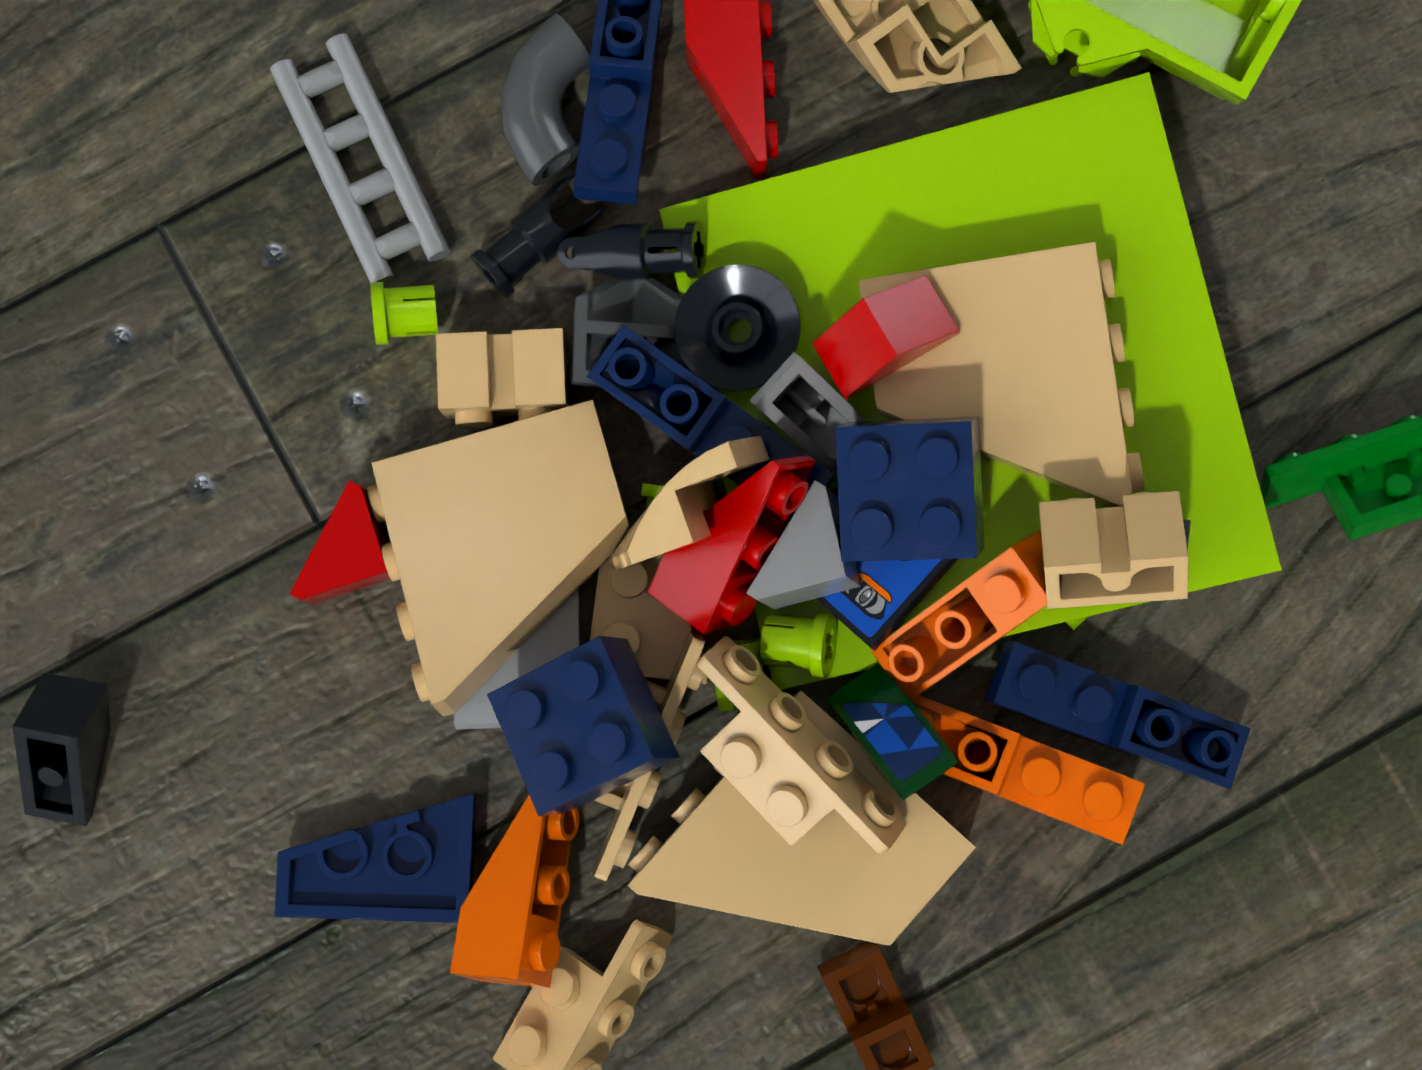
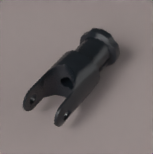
M576 171L558 180L510 221L512 229L484 252L477 249L471 254V259L479 271L505 298H509L515 292L513 285L536 264L540 262L548 264L557 256L558 246L564 239L581 236L607 208L608 204L605 203L582 224L571 229H564L553 222L549 214V203L553 195L575 177Z
M689 221L684 228L651 229L647 223L618 224L595 232L591 236L564 239L558 246L557 256L560 263L566 268L594 270L621 281L649 280L652 278L653 273H686L690 279H697L703 276L706 265V240L699 221ZM570 247H573L571 252L572 259L567 256V250ZM662 249H678L675 253H660Z

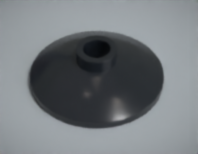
M733 264L709 271L690 286L678 306L674 334L679 354L685 365L694 375L717 389L733 392L748 391L763 386L792 353H796L800 341L801 320L795 299L788 288L776 276L759 267ZM739 321L749 322L752 327L750 337L740 343L732 341L730 336L732 326Z

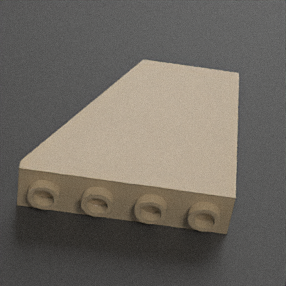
M1095 242L859 280L862 299L926 275L960 332L873 384L876 409L881 416L891 420L979 417L981 456L1086 498H1094L1096 502L1109 507H1122L1123 495H1132L1135 492L1144 491L1139 452L1127 454L1123 428L1134 426L1131 393L1129 387L1117 389L1113 364L1125 362L1120 323L1107 324L1104 299L1115 298L1113 271L1110 258L1098 260Z
M593 400L371 463L376 485L367 487L368 498L377 523L386 521L391 543L381 546L382 554L391 581H401L406 602L396 604V610L406 641L415 639L420 662L411 665V672L421 702L430 700L431 705L443 717L456 713L615 552L630 530Z
M800 690L793 697L801 703L806 711L807 718L828 740L840 744L850 755L853 766L875 788H879L889 794L898 806L899 813L906 820L907 825L893 846L883 855L877 854L835 809L828 813L794 845L790 846L722 775L706 795L696 787L674 811L671 817L679 825L663 843L653 835L628 863L637 873L630 879L627 886L638 895L891 946L976 847L916 793L903 801L874 768L865 750L856 739Z

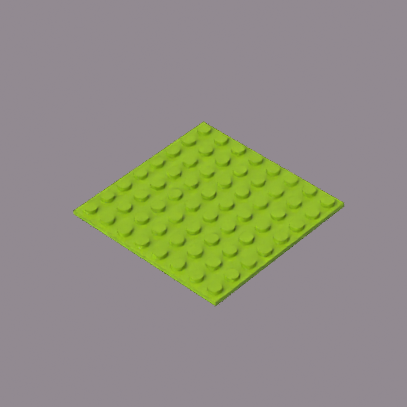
M1149 72L659 209L663 229L684 228L689 221H699L701 223L706 240V265L703 275L727 265H751L770 272L788 288L798 306L801 320L800 341L796 353L842 397L843 395L812 343L861 300L859 280L1095 242L1098 260L1110 258L1113 271L1115 298L1104 299L1107 324L1120 323L1123 338L1125 362L1113 363L1117 389L1129 387L1133 405L1134 426L1123 428L1127 454L1139 452L1144 480V491L1142 492L1179 491L1183 520H1191L1188 542V593L1282 570ZM669 249V253H675L678 249ZM674 273L679 295L682 297L690 286L699 279H690L686 273ZM746 321L735 323L730 331L732 341L738 343L746 341L752 333L751 324ZM873 385L846 400L867 421L891 420L881 416L876 409ZM713 387L730 401L809 455L750 401L761 387L736 392ZM981 456L984 524L983 551L977 558L958 559L892 633L1011 546L1041 530L1039 502L1062 501L1068 498L1086 499V497ZM837 472L835 473L836 478L828 488L832 492L838 486ZM723 477L727 494L739 486L728 477ZM1095 501L1096 509L1110 508L1109 506H1106ZM817 599L778 609H773L757 600L754 607L760 634L768 614L815 618L819 612L831 613ZM1147 602L1047 609L1046 606L1005 636ZM836 618V653L831 673L827 678L813 677L809 669L768 665L772 682L780 690L867 670L877 663L880 665V663L871 652V648Z

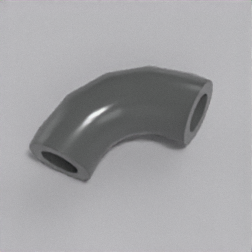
M556 13L544 21L514 53L500 93L503 136L521 171L534 186L542 185L564 171L578 156L580 146L569 132L562 118L561 101L570 83L589 67L590 55L569 24Z

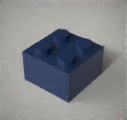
M979 417L847 422L835 427L841 562L977 558L984 549Z
M598 636L487 694L538 816L570 812L680 757L628 639Z

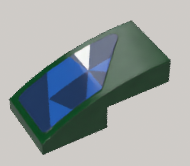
M878 663L826 698L834 716L863 747L874 768L903 801L958 763L954 754L928 720Z

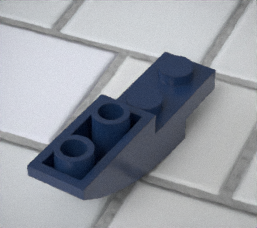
M598 0L589 60L590 79L574 180V198L637 205L642 162L644 163L648 138L663 0Z
M624 324L587 375V378L698 457L725 442L761 435L770 460L726 476L737 485H741L772 460L807 455ZM815 461L806 480L808 491L814 481L829 488L836 475ZM796 510L793 513H791L788 519L789 522L795 514Z
M1005 640L985 699L987 702L1030 717L1033 721L1227 789L1232 787L1250 732L1248 727L1141 686L1125 684L1032 647Z

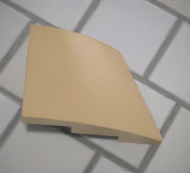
M813 0L852 54L888 93L1013 74L1022 68L992 20L984 21L971 0Z
M762 436L725 442L706 451L684 466L666 483L630 528L613 553L611 561L615 571L710 537L711 533L703 512L718 502L711 481L770 460Z

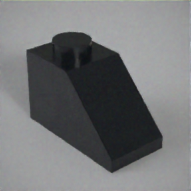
M43 673L12 726L25 815L87 826L92 817L111 730L107 684Z

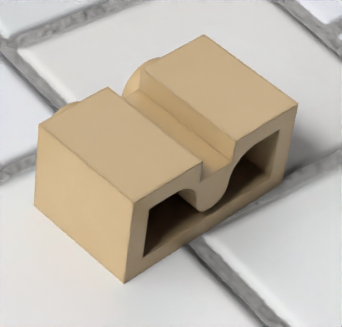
M563 328L512 330V334L488 335L487 331L436 334L438 409L446 419H455L456 427H489L493 425V417L518 416L519 421L570 406L568 350Z
M1179 491L1139 492L1132 495H1123L1122 507L1098 509L1095 508L1094 498H1068L1062 501L1039 502L1047 609L1188 599V550Z

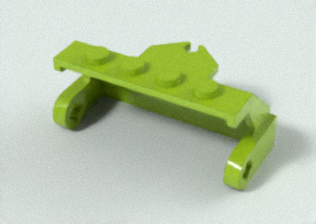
M1030 0L1028 8L1031 14L1032 43L1045 53L1050 66H1055L1058 63V54L1063 53L1064 49L1078 56L1076 59L1077 65L1069 71V75L1073 78L1088 75L1102 79L1124 65L1136 62L1138 57H1141L1221 100H1227L1238 105L1247 99L1302 0Z

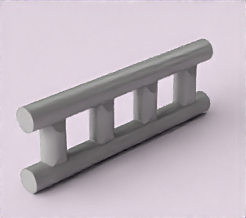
M346 33L331 37L326 42V47L333 59L332 61L299 76L291 59H284L273 64L270 72L369 282H383L386 285L395 278L387 260L420 245L429 262L442 259L451 250L349 36ZM344 83L358 114L324 129L311 98ZM370 137L384 168L350 183L336 152ZM395 191L410 223L376 238L361 206Z

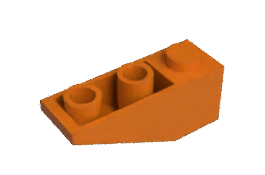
M1041 530L1011 546L887 637L876 651L871 649V652L882 668L910 700L1047 606Z
M528 795L460 907L450 974L481 982L550 988L552 971L560 957L558 930L562 904L566 901L570 889V878L567 869L571 841L579 827L578 808L567 813L538 816L531 797Z

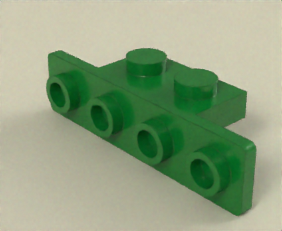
M1408 415L1398 419L1389 427L1362 436L1360 434H1349L1339 438L1330 446L1305 454L1290 453L1278 458L1264 469L1261 493L1265 508L1275 507L1322 491L1350 541L1422 518V416Z

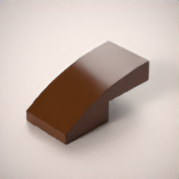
M867 941L817 966L866 1070H928L935 1066L877 943Z

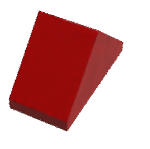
M925 275L862 298L812 344L844 399L848 400L960 332Z
M350 480L348 481L289 595L315 604L390 579L381 548L382 545L387 544L381 523H377L366 489Z

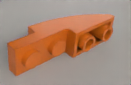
M918 695L911 700L939 734L958 762L944 772L943 775L1121 845L1124 844L1146 783L1028 739L1017 732Z

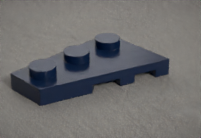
M477 792L278 851L274 917L458 923L460 907L473 887Z

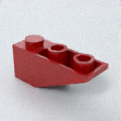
M684 0L686 64L756 179H765L767 158H778L777 121H765L764 98H775L774 61H762L761 39L772 38L770 0Z
M809 455L772 460L710 507L703 514L711 536L664 553L647 593L702 634L737 626L744 622L753 611L757 601L746 593L781 537L791 513L805 499L808 492L806 480L816 460Z

